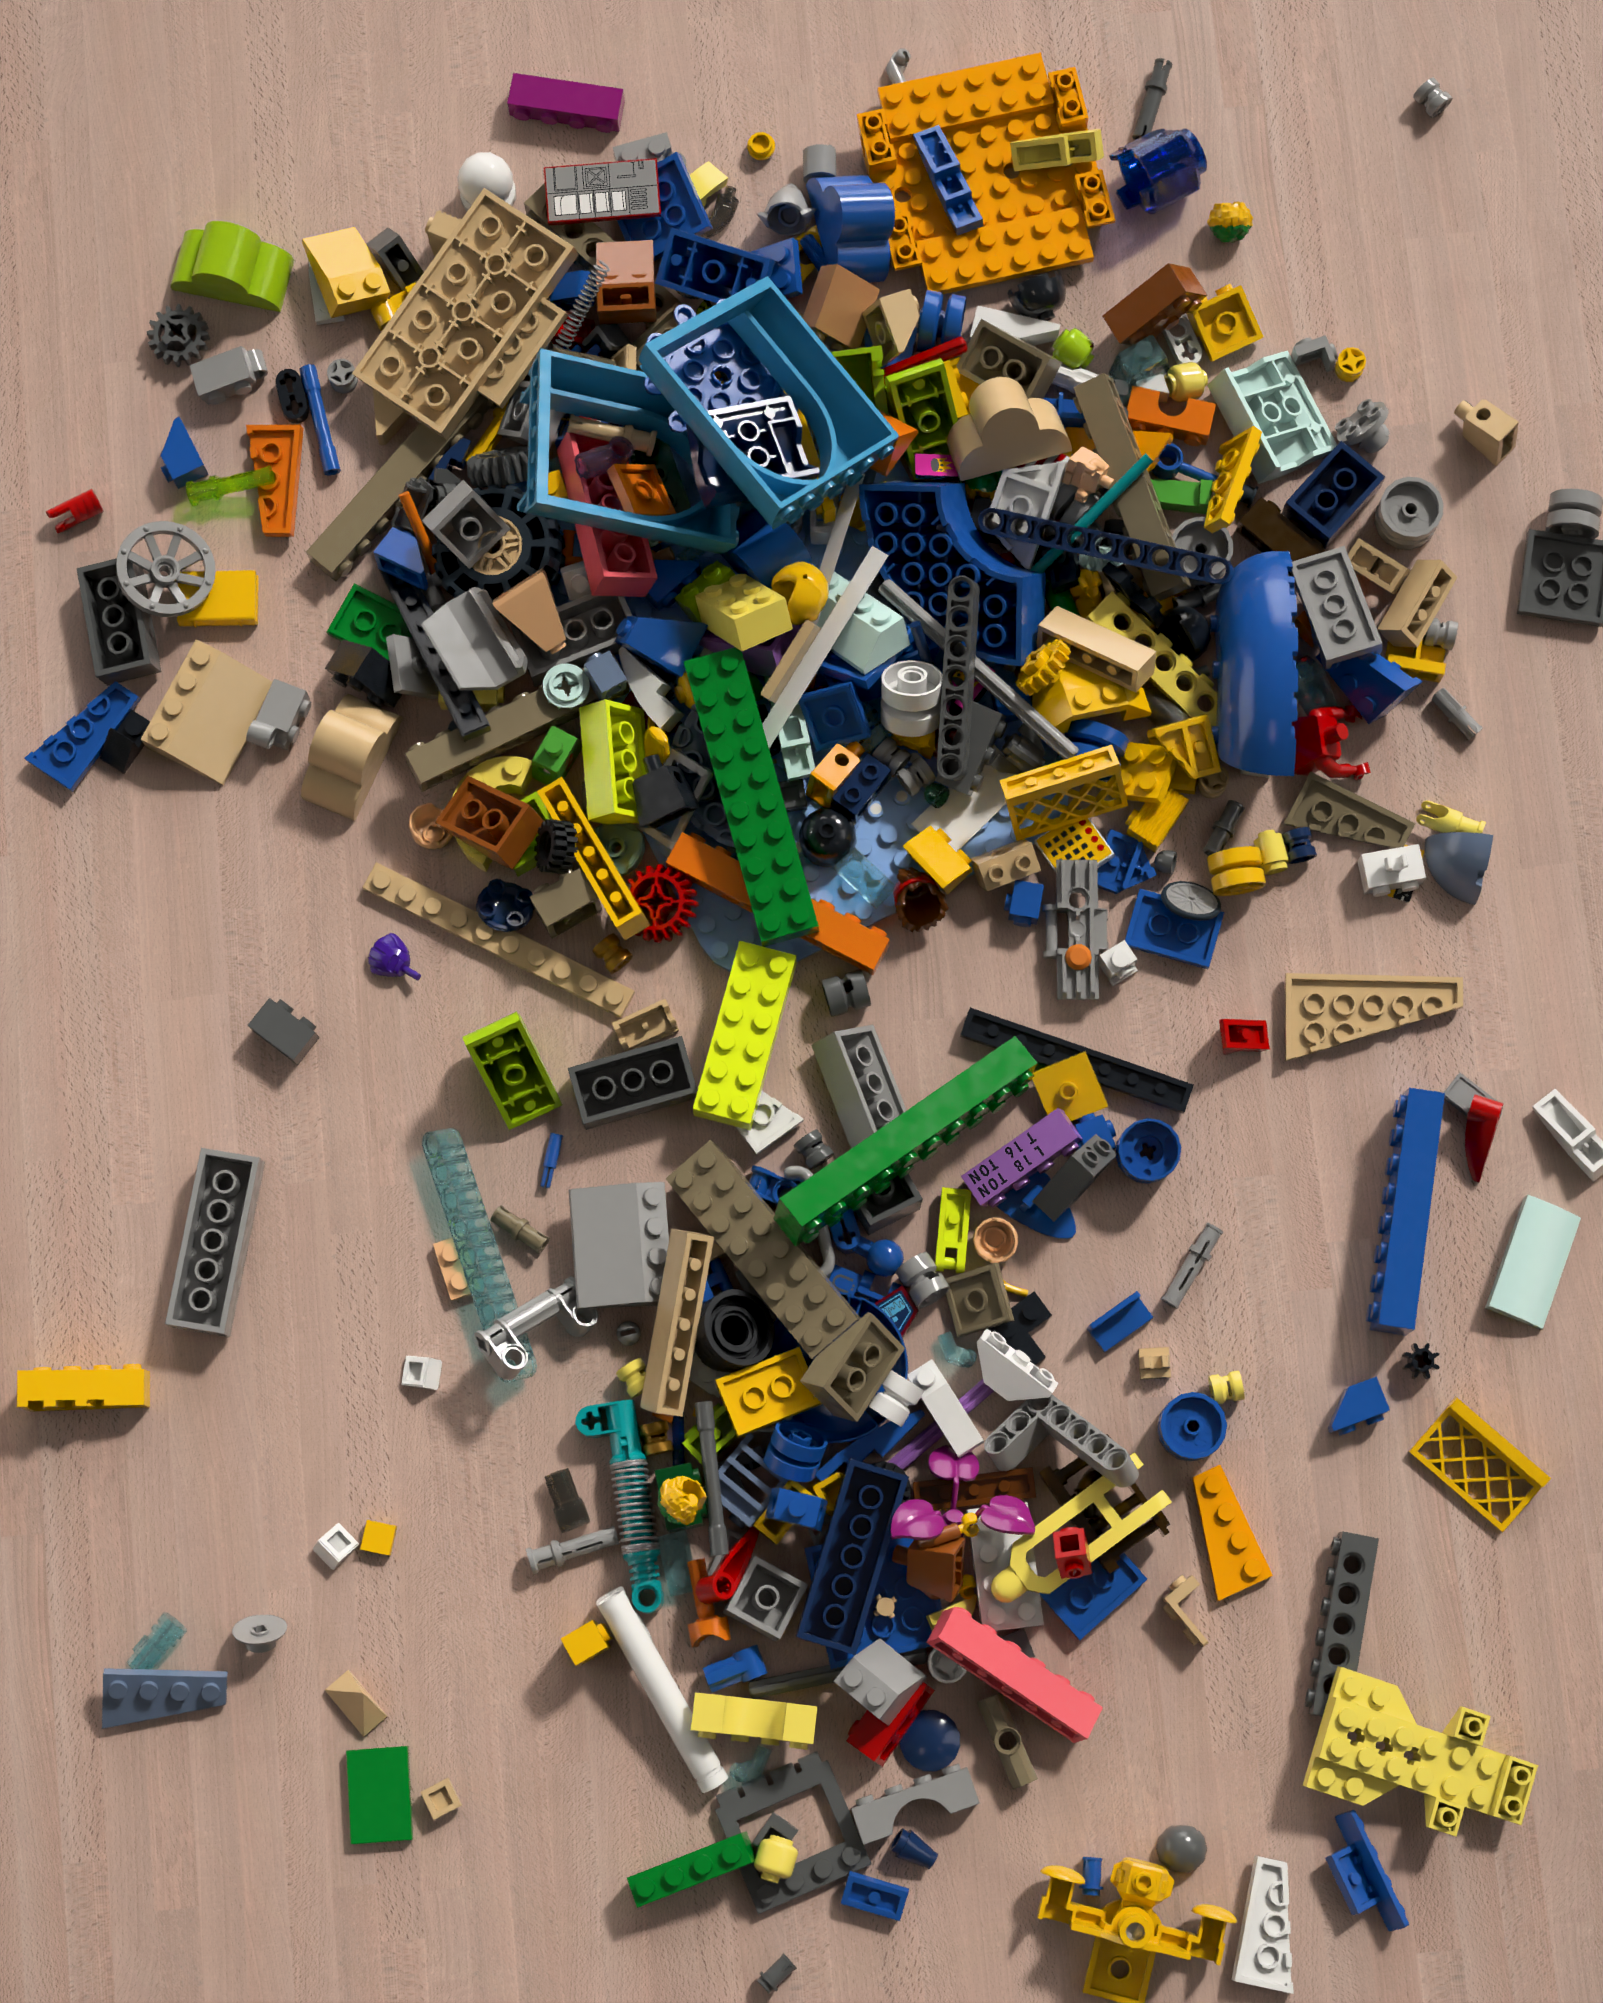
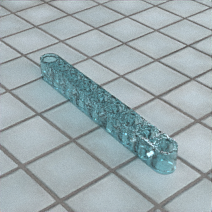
M455 1128L426 1132L422 1139L423 1151L484 1331L493 1326L495 1320L517 1309L518 1306L460 1133ZM527 1333L517 1339L526 1350L528 1361L514 1379L504 1380L500 1378L505 1383L530 1378L536 1373L537 1364ZM505 1358L510 1365L516 1366L512 1359Z

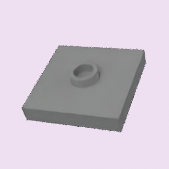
M395 634L386 637L394 693L437 699L439 690L413 638Z

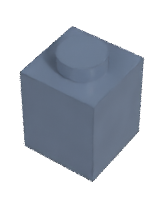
M610 650L603 654L601 652L595 653L586 660L584 672L589 679L590 686L600 701L609 699L626 689L627 678Z

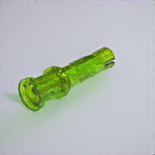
M271 466L221 478L212 475L209 476L208 480L195 483L192 480L187 481L186 492L191 505L197 506L201 501L210 499L218 501L229 493L274 484L275 477L273 471H271Z

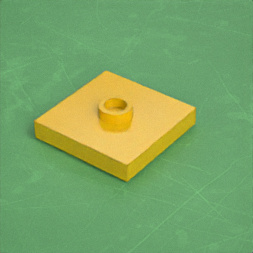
M1086 1051L1033 1072L1034 1077L1032 1080L1047 1115L1060 1108L1065 1112L1070 1121H1074L1087 1114L1108 1107Z

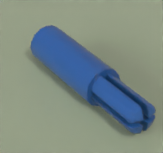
M550 1133L540 1183V1186L543 1188L548 1168L549 1174L545 1188H550L553 1172L557 1166L563 1136Z

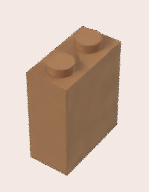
M838 264L821 266L803 319L818 338L830 347L829 350L831 352L860 348L867 328L862 312L877 300L880 289Z

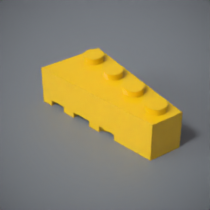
M124 1364L123 1369H111V1365H94L93 1370H82L81 1366H65L63 1370H52L51 1367L17 1370V1407L30 1412L150 1407V1371L141 1369V1364Z

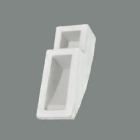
M621 647L618 651L622 668L637 701L660 729L670 733L684 716L680 710L664 697L672 687L636 654Z
M1556 1089L1552 1090L1532 1106L1533 1110L1567 1154L1594 1182L1603 1175V1141L1596 1135V1129Z

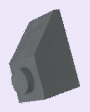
M386 228L366 243L381 268L401 291H405L406 286L414 282L417 283L424 273L401 236L390 228Z

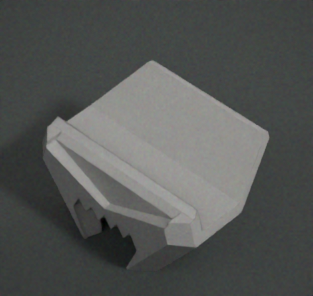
M476 587L445 603L421 624L460 691L497 690L524 675L528 662L526 655L506 626L500 613L492 604L493 601L487 590Z

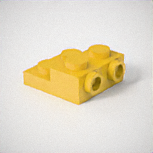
M1230 283L1215 290L1216 297L1209 300L1205 297L1201 300L1202 304L1198 309L1191 313L1186 312L1196 337L1199 336L1210 362L1264 338L1241 285L1232 288Z

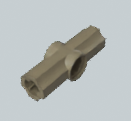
M998 1693L977 1702L1012 1788L1016 1789L1037 1780V1775L1003 1695ZM1008 1731L1014 1734L1016 1742L1013 1748L1005 1750L999 1745V1737L1002 1733Z

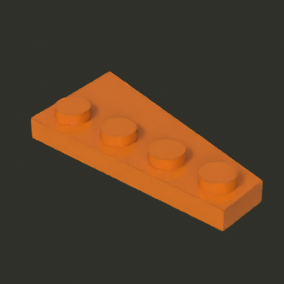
M246 425L251 445L249 447L255 470L254 480L259 495L258 505L263 534L266 537H294L304 428L301 425Z

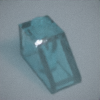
M1308 655L1297 660L1298 692H1294V697L1305 714L1308 716V713L1315 708L1338 707L1324 668Z

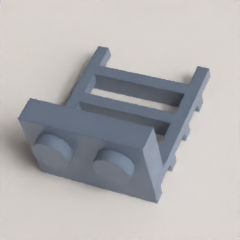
M751 1433L747 1434L718 1470L722 1506L732 1513L728 1518L741 1529L745 1525L749 1528L753 1527L759 1516L768 1507L771 1489L735 1460L739 1454L744 1451L777 1478L780 1482L775 1488H783L789 1481L772 1472L765 1465L763 1458L747 1446L754 1437ZM730 1465L735 1467L768 1495L762 1504L758 1503L724 1475Z

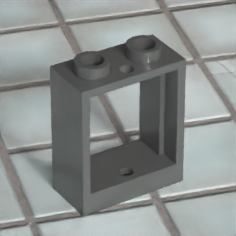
M1095 1134L1067 1160L1032 1202L1053 1221L1057 1220L1082 1196L1118 1154L1106 1140L1101 1139Z

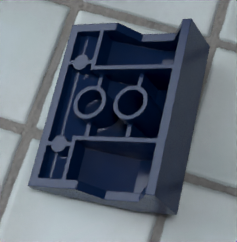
M791 395L707 411L734 445L760 466L776 474L793 479L815 480L820 474L819 467L808 463L801 445L802 424ZM686 424L695 482L705 509L748 501L743 492Z

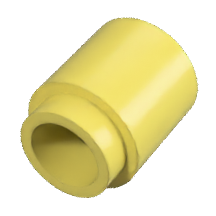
M1275 830L1260 832L1258 838L1253 841L1254 846L1260 848L1262 859L1260 868L1264 869L1265 875L1287 870L1289 859L1282 834L1275 833Z

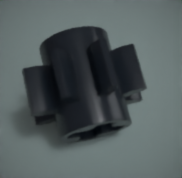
M1413 1343L1411 1345L1413 1353L1404 1352L1402 1354L1407 1359V1364L1402 1369H1410L1413 1372L1412 1379L1417 1378L1421 1373L1425 1379L1430 1378L1429 1369L1438 1370L1440 1368L1437 1364H1434V1358L1439 1356V1353L1432 1354L1429 1351V1343L1425 1344L1421 1349H1419L1416 1343ZM1422 1354L1424 1356L1423 1361L1427 1365L1419 1368L1418 1361L1414 1357L1416 1358Z

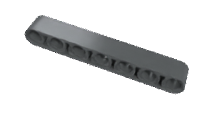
M956 576L951 580L947 596L937 771L943 778L953 781H959L967 775L970 754L980 591L977 583L966 576ZM963 583H968L970 585V593L966 597L960 598L958 596L959 586ZM966 612L968 615L967 624L963 627H958L956 625V617L960 613ZM959 642H965L967 648L965 654L961 657H956L954 647ZM962 671L965 677L962 685L955 687L952 683V677L956 672ZM960 700L963 705L962 712L957 716H953L950 712V707L953 702ZM953 730H958L961 734V739L958 744L952 746L948 740L949 734ZM952 759H956L959 763V769L954 775L948 774L946 768L948 762Z

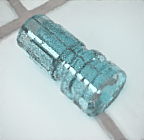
M163 1612L157 1620L158 1624H153L151 1627L152 1632L149 1635H144L132 1649L134 1653L127 1660V1664L132 1669L155 1668L166 1655L167 1650L170 1647L176 1646L178 1643L177 1639H181L186 1634L187 1629L169 1613Z

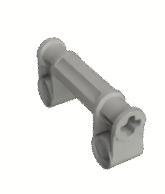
M570 1276L565 1279L564 1284L546 1290L507 1315L495 1320L494 1325L488 1329L475 1332L473 1338L478 1350L486 1357L495 1373L504 1380H511L520 1373L528 1361V1354L518 1341V1337L555 1315L571 1336L583 1337L597 1322L598 1311L596 1308L577 1309L575 1278ZM576 1316H581L586 1323L580 1322ZM505 1358L512 1359L516 1366L510 1365Z

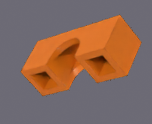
M1132 386L1127 407L1128 420L1132 431L1171 433L1174 439L1183 440L1190 446L1207 444L1216 404L1188 398L1186 408L1181 414L1168 416L1160 410L1158 405L1160 391Z

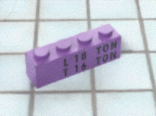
M1057 1108L961 1177L981 1206L988 1207L990 1205L991 1208H994L1006 1199L1005 1194L1014 1188L1015 1191H1018L1029 1184V1177L1037 1171L1042 1174L1055 1165L1053 1160L1062 1154L1066 1157L1079 1148L1077 1143L1082 1141L1083 1138L1065 1112Z

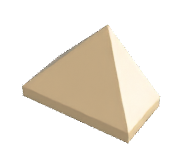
M347 1670L325 1689L363 1737L388 1717L350 1670Z

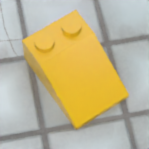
M355 227L302 239V244L331 318L371 309L377 302L388 298L390 289L381 266Z

